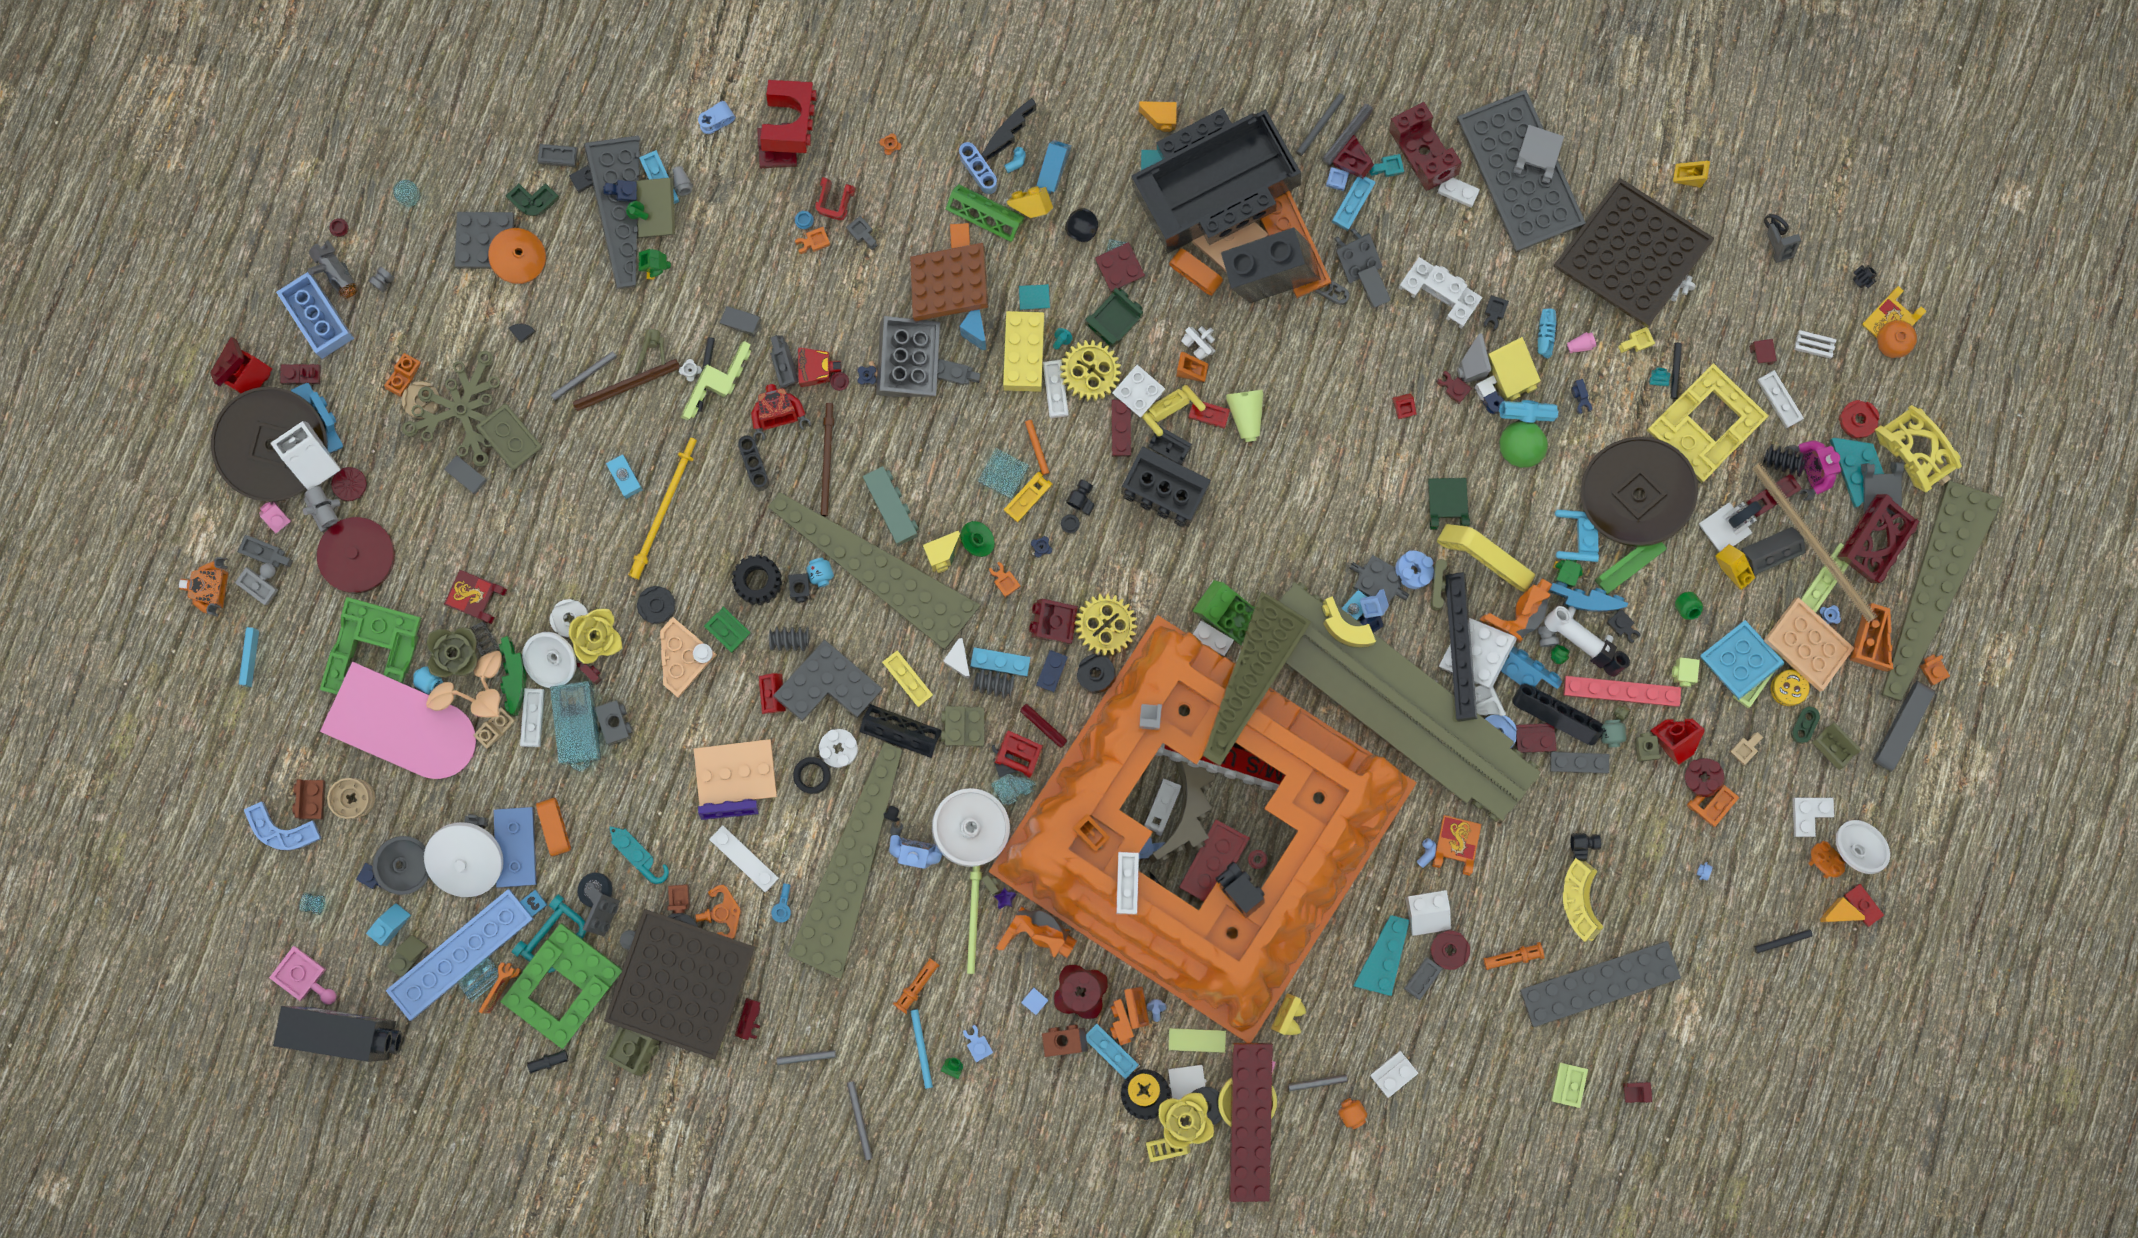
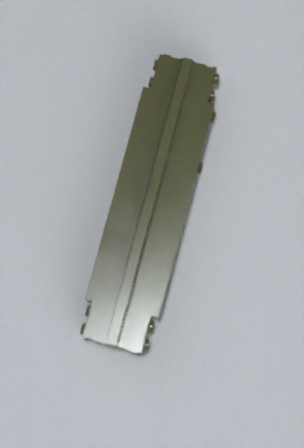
M1294 582L1291 589L1286 591L1279 602L1311 621V623L1287 659L1285 667L1291 672L1295 670L1330 697L1329 701L1336 707L1338 705L1341 706L1343 710L1463 803L1467 804L1472 799V804L1479 810L1484 808L1489 812L1487 816L1493 821L1497 822L1499 820L1503 822L1507 813L1512 811L1519 800L1526 794L1529 787L1540 777L1539 774L1541 772L1537 770L1539 766L1531 760L1529 762L1522 758L1523 754L1517 749H1510L1515 742L1478 713L1477 719L1458 722L1456 720L1454 695L1374 633L1376 642L1368 647H1351L1337 641L1330 635L1323 624L1329 618V616H1325L1322 605H1324L1322 603L1323 599L1316 594L1313 596L1307 592L1308 588L1301 582L1298 584ZM1336 604L1345 622L1352 626H1364Z

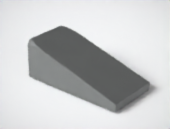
M1375 265L1358 272L1371 308L1391 301Z
M726 306L720 324L755 337L762 319L757 315Z

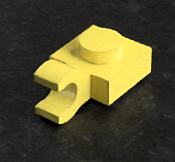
M1645 327L1630 333V340L1621 343L1618 348L1621 353L1632 348L1639 352L1653 346L1655 342L1649 329Z

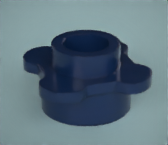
M860 366L857 369L859 373L857 381L859 384L873 385L876 383V368L874 366L869 368Z
M1043 536L1040 539L1031 541V546L1035 550V557L1040 558L1044 554L1052 553L1048 537Z

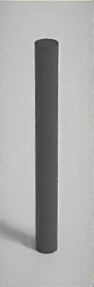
M1338 94L1296 151L1298 155L1302 156L1345 99L1344 95Z

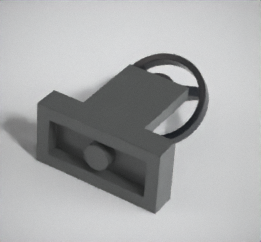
M1766 215L1764 224L1768 228L1767 235L1775 251L1773 256L1775 262L1778 263L1794 258L1801 242L1799 234L1782 239L1781 235H1785L1789 230L1787 222L1778 215ZM1767 218H1771V223H1770V224H1769Z

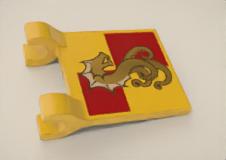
M1897 286L1862 325L1877 338L1879 330L1886 323L1894 320H1903L1913 326L1926 313V310L1920 306L1911 314L1896 301L1904 291Z

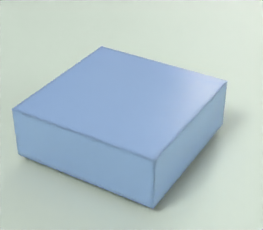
M1331 167L1326 187L1344 191L1349 173Z
M1033 988L1021 1003L1037 1015L1048 1002V999Z

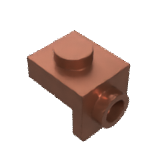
M689 884L669 885V906H667V910H673L674 914L685 913V909L690 908Z

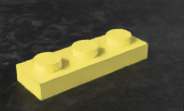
M898 651L882 662L918 708L933 697L930 690Z

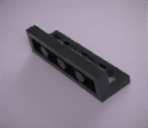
M872 704L869 705L860 728L861 733L930 758L934 754L936 744L941 735V730ZM871 712H874L876 714H879L880 717L876 718L870 716ZM889 720H896L898 724H892ZM912 726L915 727L916 730L911 731L907 727ZM925 733L934 734L935 738L928 737Z

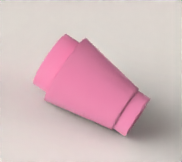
M1586 332L1568 342L1569 352L1593 350L1592 348L1596 347L1593 333Z

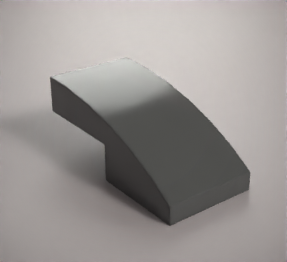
M457 455L444 469L473 494H476L487 481Z

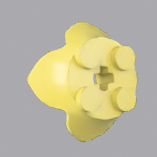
M596 609L587 615H580L569 625V637L573 643L575 655L584 664L593 663L600 655L610 656L622 649L621 637L613 629L615 621L609 609ZM593 632L596 636L590 640L589 635Z
M1189 1093L1179 1100L1174 1098L1167 1099L1160 1104L1159 1119L1164 1127V1138L1170 1147L1183 1149L1189 1144H1201L1213 1137L1214 1127L1212 1121L1207 1117L1208 1106L1201 1093ZM1188 1117L1190 1125L1182 1126L1180 1119Z

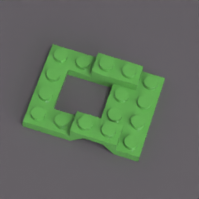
M346 597L341 614V629L337 642L330 652L320 690L338 694L346 677L350 659L354 657L358 640L391 649L384 675L403 683L405 675L410 669L422 618Z
M560 923L500 1002L561 1049H564L597 1003L620 976L622 968L563 923ZM552 967L582 989V992L561 1020L530 998V995Z

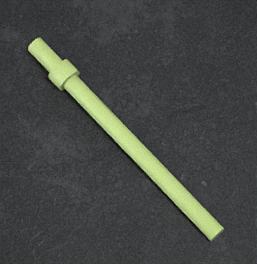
M980 866L973 867L972 872H970L972 888L967 974H975L980 880H982Z

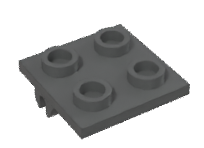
M1355 228L1351 229L1355 241L1347 245L1338 236L1334 238L1338 247L1335 250L1348 283L1360 279L1358 276L1360 271L1374 265L1377 270L1383 267L1370 233L1361 236Z

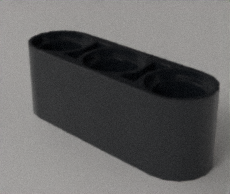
M742 436L738 441V447L748 476L756 490L764 491L769 486V478L758 446L751 436ZM746 442H752L750 449H744L743 445ZM757 459L759 461L757 466H749L751 460ZM758 477L765 478L761 485L755 484V480Z

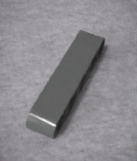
M1919 681L1913 684L1873 759L1874 763L1890 772L1894 770L1930 704L1935 690Z

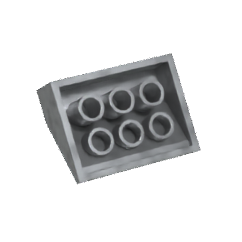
M889 316L882 318L880 321L876 395L891 397L936 396L940 322L914 321V319Z

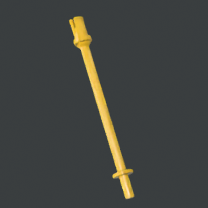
M690 437L684 453H678L681 460L641 552L633 558L635 561L628 576L639 580L645 565H648L647 555L688 461L693 462L694 458L690 457L697 442L694 438Z

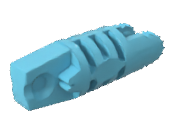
M1543 309L1539 322L1537 352L1545 358H1550L1553 353L1556 332V311L1554 309Z

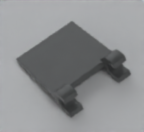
M1891 462L1890 469L1892 473L1874 474V464H1861L1864 478V513L1877 494H1888L1895 503L1902 507V473L1904 471V462ZM1888 507L1886 508L1889 514H1895Z

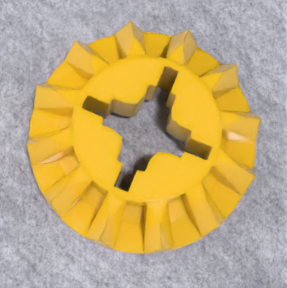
M1139 1074L1133 1077L1128 1086L1129 1097L1140 1106L1151 1105L1157 1100L1160 1093L1157 1080L1149 1074ZM1138 1083L1143 1086L1151 1084L1147 1089L1150 1097L1144 1093L1137 1096L1140 1091Z

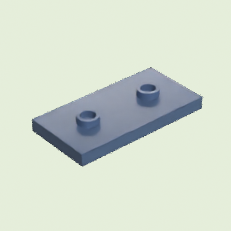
M534 808L494 810V836L503 854V869L496 882V887L537 885Z

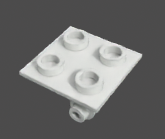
M1136 365L1112 393L1141 418L1150 406L1162 396L1165 388L1140 366Z

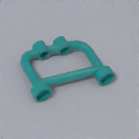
M558 894L549 904L554 913L528 945L521 940L511 953L516 957L521 955L530 962L534 957L531 952L563 913L579 925L577 935L583 939L587 932L583 930L585 920L564 904L565 898ZM552 967L548 973L554 972L556 970Z

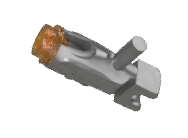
M326 240L322 247L314 244L309 250V255L315 263L320 265L308 268L309 275L324 272L331 285L344 299L357 293L355 282L346 264L340 262L334 254L336 250L330 241Z

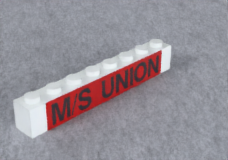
M1164 743L1155 754L1156 756H1168L1172 761L1187 762L1192 767L1200 766L1206 768L1211 773L1219 772L1225 774L1224 776L1230 779L1238 778L1246 784L1261 785V788L1265 790H1277L1286 776L1254 754L1234 747L1231 748L1220 766L1205 756H1202L1196 765Z

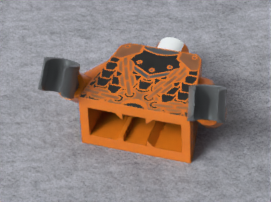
M217 557L215 561L199 567L197 571H192L190 580L181 579L179 582V589L188 591L187 596L192 599L194 606L203 613L218 617L216 610L223 608L229 574L221 570L228 569V566H224V561L228 560V558Z

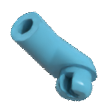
M1016 147L1014 149L1013 161L1004 165L1007 173L1024 165L1026 153L1022 147Z

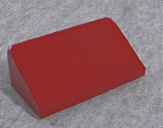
M780 673L759 676L762 714L786 711V708L773 697L783 685V676Z

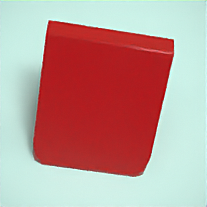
M1410 393L1392 398L1398 419L1417 415L1414 397Z

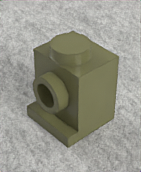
M1641 733L1640 737L1635 738L1637 762L1653 761L1661 758L1657 736H1652V733ZM1646 743L1651 744L1650 750L1646 748Z

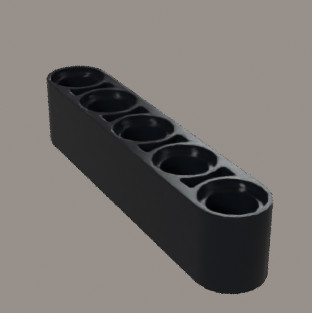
M1521 684L1512 698V702L1517 708L1588 745H1595L1605 729H1602L1603 724L1598 720L1529 684Z

